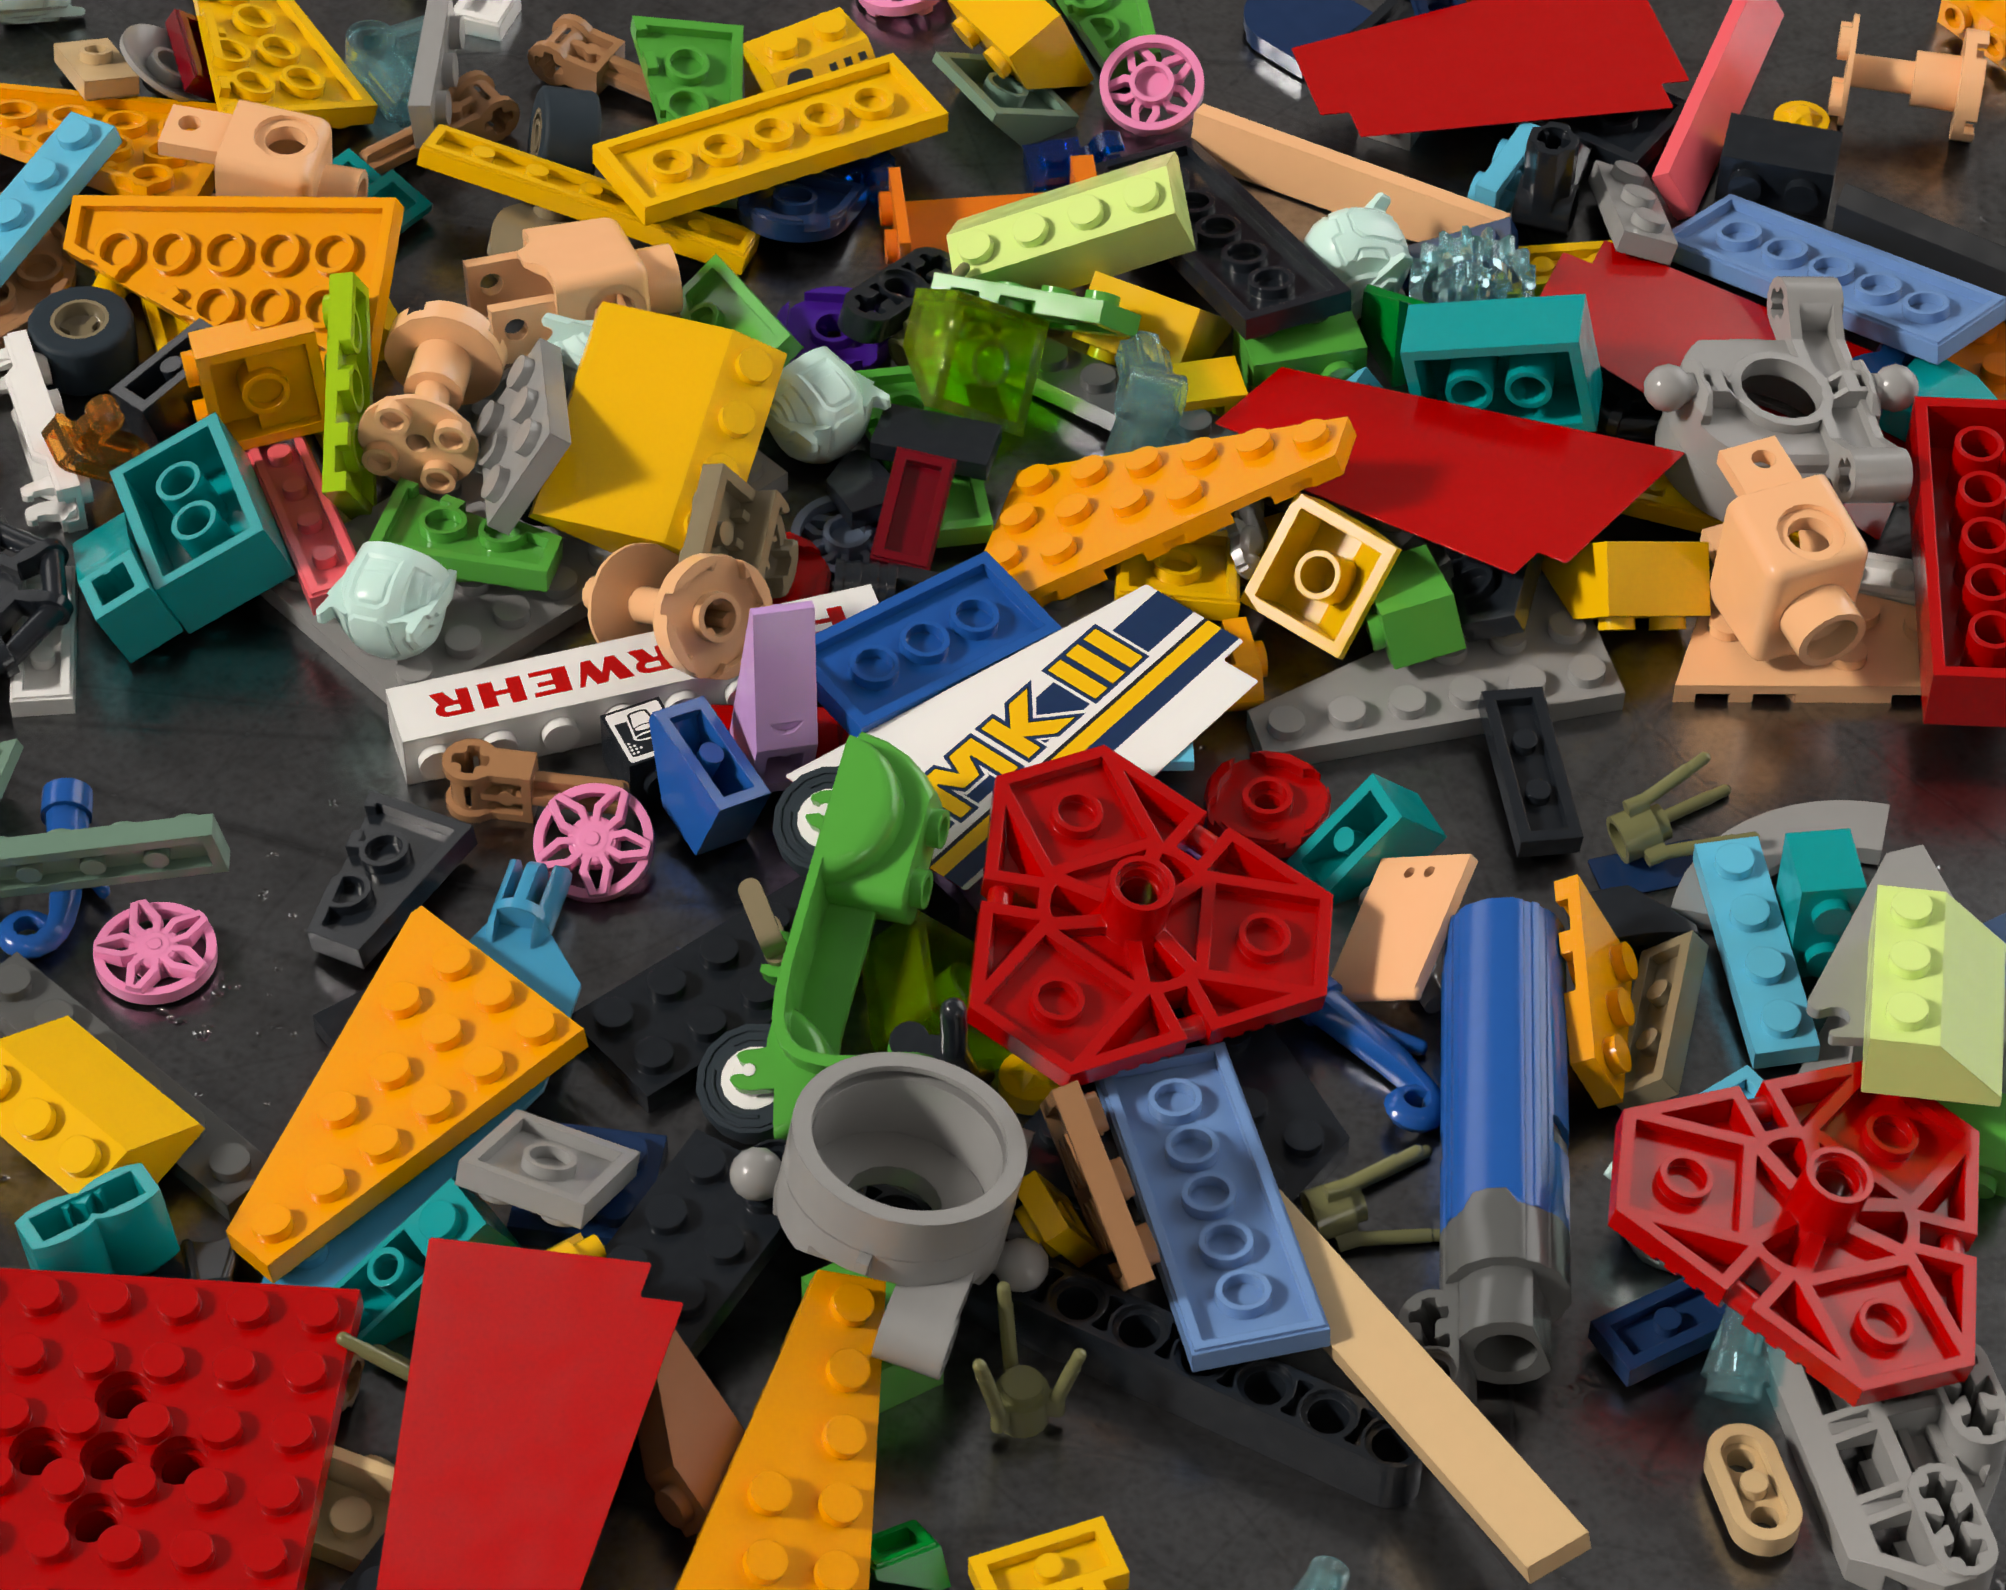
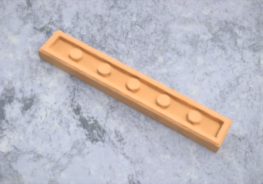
M1204 103L1194 112L1191 138L1201 145L1232 176L1331 212L1350 207H1365L1377 193L1382 192L1391 199L1386 213L1393 217V220L1398 224L1406 239L1417 243L1507 218L1511 215L1508 212Z

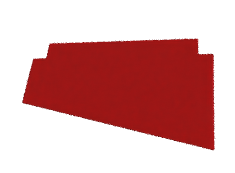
M1609 241L1603 242L1593 263L1565 252L1562 253L1540 295L1586 294L1600 366L1643 393L1644 381L1655 367L1664 364L1680 367L1686 353L1698 340H1776L1769 323L1767 307L1662 263L1618 252L1614 244ZM1846 341L1852 358L1872 352ZM1757 405L1762 410L1776 416L1788 417L1773 409ZM1881 430L1885 439L1898 447L1905 448L1906 442ZM1845 503L1844 507L1857 528L1879 540L1895 503Z

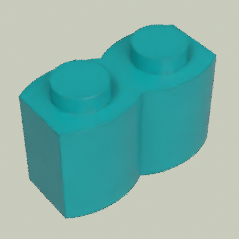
M142 1163L126 1165L111 1170L88 1183L79 1193L67 1194L45 1201L27 1211L15 1222L18 1235L32 1270L144 1276L157 1270L180 1251L161 1190Z

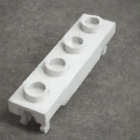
M26 329L7 333V336H3L5 348L0 349V371L8 369L9 371L0 378V394L9 393L14 407L11 411L12 420L34 481L20 488L23 501L28 503L33 502L36 497L50 500L37 503L25 510L27 525L35 527L39 526L38 522L52 521L60 522L63 532L72 533L88 529L84 504L94 502L93 491L86 467L74 468L73 464L80 462V457L72 428H60V424L66 423V416L58 388L47 390L46 386L53 385L47 357L33 351Z

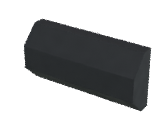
M1845 183L1836 204L1832 232L2006 297L2005 246Z

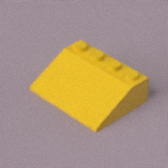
M603 301L598 307L567 400L571 445L535 496L528 517L611 553L633 543L658 544L679 556L684 546L692 513V499L697 491L703 464L724 463L747 483L787 353L733 329Z

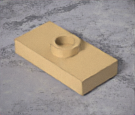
M108 38L54 43V62L87 102L135 97L140 94L139 76L132 70L122 54Z

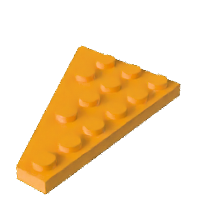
M0 83V154L27 164L72 111L116 126L122 139L120 146L86 186L110 195L211 196L215 189V164L158 155V139L173 104L218 112L216 103L179 102L174 99L144 96L87 102L77 90Z
M73 195L63 249L73 259L188 325H191L198 318L212 326L247 319L250 330L253 332L311 318L323 370L324 358L327 353L328 330L323 319L322 299L324 295L329 294V276L335 273L354 272L369 289L372 384L374 388L405 207L396 197Z
M1348 416L1329 420L1311 419L1298 425L1268 430L1265 428H1255L1243 434L1212 439L1200 437L1188 443L1157 448L1145 446L1132 452L1102 457L1090 455L1077 461L1052 465L1035 464L1017 471L985 551L1041 607H1044L1052 601L1063 600L1108 580L1104 569L1133 556L1143 554L1147 561L1166 554L1178 545L1191 543L1235 523L1232 512L1263 498L1269 497L1273 499L1276 505L1294 497L1305 488L1318 486L1343 475L1357 435Z
M421 905L409 915L226 1229L231 1248L274 1284L588 1048L584 1028Z

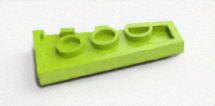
M354 272L330 274L329 294L324 295L322 299L323 319L328 330L327 353L324 358L326 388L322 493L352 520L358 515L372 514V507L377 505L376 475L369 472L362 463L363 450L358 441V426L365 410L373 404L369 289Z

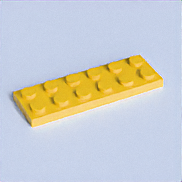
M894 53L593 144V164L640 221L647 226L948 132L949 113Z

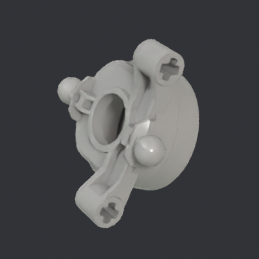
M1824 276L1775 277L1769 286L1767 294V315L1776 340H1698L1688 350L1680 367L1664 364L1655 367L1647 375L1644 381V396L1654 409L1663 411L1655 433V446L1684 452V455L1664 474L1673 487L1686 500L1715 519L1724 522L1728 505L1737 498L1734 490L1717 465L1719 451L1774 435L1801 477L1806 478L1818 474L1825 475L1843 505L1845 503H1902L1909 497L1913 483L1911 457L1905 448L1898 447L1884 438L1878 421L1881 416V408L1891 412H1898L1907 409L1913 403L1914 396H1918V379L1906 366L1892 364L1882 367L1877 373H1870L1863 360L1852 359L1844 338L1842 316L1844 298L1841 283L1837 278ZM1757 405L1773 409L1788 417L1776 416L1762 410ZM1754 463L1761 468H1770L1766 463Z
M877 1052L853 1056L830 1065L809 1081L796 1101L782 1162L769 1149L752 1147L741 1151L731 1164L730 1181L736 1193L747 1201H764L773 1198V1214L778 1216L784 1233L796 1250L831 1261L858 1274L896 1284L875 1338L871 1354L873 1358L940 1380L956 1338L962 1309L973 1283L980 1285L992 1273L996 1275L1000 1282H1008L1012 1292H1028L1037 1289L1048 1275V1255L1041 1245L1031 1238H1015L1005 1241L1034 1142L1035 1132L1022 1128L1014 1111L992 1087L970 1072L948 1062L913 1053ZM876 1184L904 1187L919 1195L933 1211L908 1210L889 1206L869 1199L856 1192V1190L866 1185Z

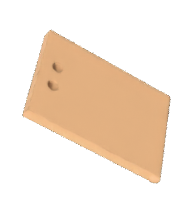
M1472 854L1381 859L1331 975L1333 979L1342 985L1343 990L1341 993L1352 1002L1416 1001L1421 999L1447 937L1451 916L1457 913L1477 866L1478 860Z

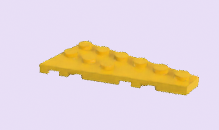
M193 0L218 112L233 114L238 101L241 99L317 116L326 120L331 128L344 129L354 125L374 124L378 104L295 0Z

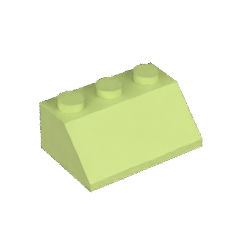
M1886 885L1877 886L1868 941L1861 1092L2000 1107L2003 1076L2006 943L1947 892Z

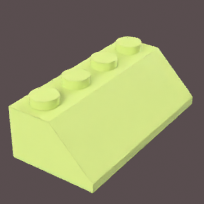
M1175 151L959 219L946 235L952 273L961 263L966 262L970 265V271L965 277L992 282H1014L1041 290L1042 285L1071 290L1090 284L1095 271L1115 276L1196 250L1179 158ZM973 312V314L975 315L976 319L981 318V317H984V316H982V315H979V314Z

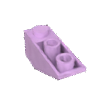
M812 600L750 608L729 732L771 792L785 790L793 783L786 778V775L810 763L816 757L818 747L815 607Z

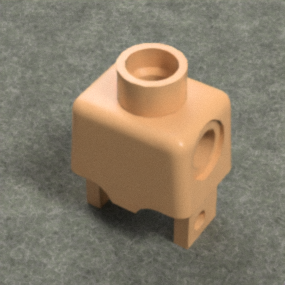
M241 99L238 101L233 114L173 104L158 139V155L215 164V193H212L211 196H368L367 171L365 169L333 164L332 129L326 120L317 116Z
M603 217L523 229V248L518 251L462 260L467 306L488 318L492 323L490 332L496 337L499 344L503 338L507 347L506 365L514 363L522 354L528 356L539 338L546 341L553 333L552 329L543 326L541 321L548 312L585 321L595 319L598 307L603 301L665 315L677 314L683 309L681 276L672 247L667 243L634 249L619 223L612 218ZM486 275H499V280L493 287H480V282ZM514 319L524 321L520 331L516 333L505 332V327L510 321Z
M1775 435L1720 450L1717 465L1734 490L1737 498L1728 505L1723 524L1702 529L1700 542H1709V558L1714 564L1710 581V599L1748 655L1756 661H1767L1792 653H1796L1804 664L1810 666L1825 665L1840 659L1855 648L1862 640L1866 631V621L1855 605L1868 556V548L1828 478L1822 474L1802 478ZM1754 463H1766L1770 468H1761ZM1799 531L1800 548L1796 547L1789 540L1788 536L1791 533Z

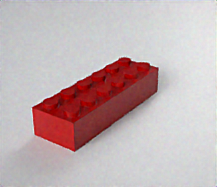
M1914 396L1905 449L1908 451L1913 465V483L1908 500L1923 724L2006 727V400Z

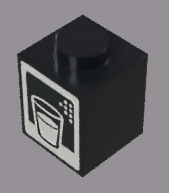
M659 696L600 716L603 760L614 779L625 780L629 783L630 794L642 806L661 801L649 718L652 712L665 708Z

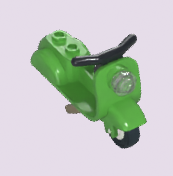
M861 732L858 738L853 735L848 737L839 766L820 767L802 774L784 790L775 807L773 835L780 854L798 875L806 878L791 932L784 931L780 920L774 916L764 889L758 880L747 878L738 887L739 896L768 963L761 965L760 973L765 981L775 985L772 1023L745 1024L725 1032L712 1043L698 1066L696 1093L702 1111L711 1124L722 1135L743 1144H758L768 1139L787 1140L796 1101L809 1081L830 1065L853 1056H858L840 1055L841 1043L875 921L878 919L911 925L915 919L917 909H925L931 897L933 873L929 870L934 849H942L946 843L950 827V813L948 810L942 809V803L929 778L910 756L891 743L865 732ZM948 998L942 1003L940 1008V1035L928 1034L923 1025L913 1021L900 1023L890 1034L887 1047L888 1052L913 1053L939 1059L970 1072L988 1085L995 1079L994 1067L987 1061L975 1060L968 1046L967 1007L964 1001L959 998Z

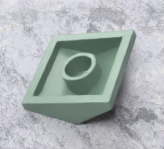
M938 51L934 54L932 62L992 123L1023 148L1077 125L1080 116L1052 88L1027 90L1011 74L1003 79L992 69L983 54Z

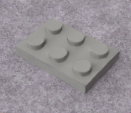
M539 338L528 356L522 354L515 360L507 377L506 389L497 402L490 400L485 405L476 424V433L480 436L481 448L478 463L482 466L483 472L481 497L485 499L487 526L508 536L571 445L561 348L542 338Z

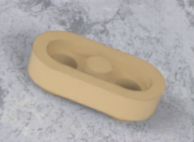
M1733 1423L1717 1429L1707 1443L1704 1473L1731 1538L1740 1548L1757 1556H1776L1788 1551L1797 1541L1803 1510L1775 1442L1765 1431L1750 1424ZM1739 1465L1746 1468L1747 1471L1737 1472L1731 1469L1730 1466ZM1755 1523H1765L1772 1528H1763L1755 1525Z

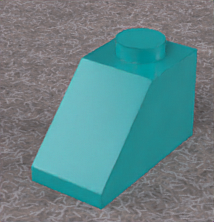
M1372 773L1286 862L1289 866L1332 893L1333 905L1360 896L1361 892L1370 886L1382 858L1429 856L1447 836L1418 793Z

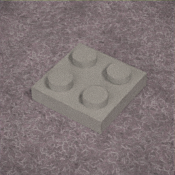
M516 1109L459 1160L455 1185L477 1192L487 1202L498 1205L510 1204L539 1214L544 1221L554 1226L582 1229L636 1176L640 1152Z

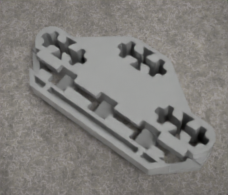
M1753 1334L1750 1349L1751 1355L1843 1578L1866 1590H1882L1886 1576L1906 1585L1907 1590H1989L1999 1550L1986 1515L2006 1458V1396L1990 1360L1981 1346L1975 1343V1366L1964 1382L1857 1407L1851 1406L1825 1386L1824 1393L1832 1409L1831 1413L1825 1415L1814 1388L1810 1385L1805 1373L1806 1367L1802 1364L1796 1365L1785 1357L1786 1353L1783 1350H1776L1765 1342L1766 1338L1761 1334ZM1862 1446L1867 1460L1859 1461L1857 1471L1867 1493L1858 1495L1846 1464H1843L1838 1452L1839 1450ZM1896 1527L1901 1541L1893 1542L1891 1549L1893 1556L1882 1552L1872 1532Z

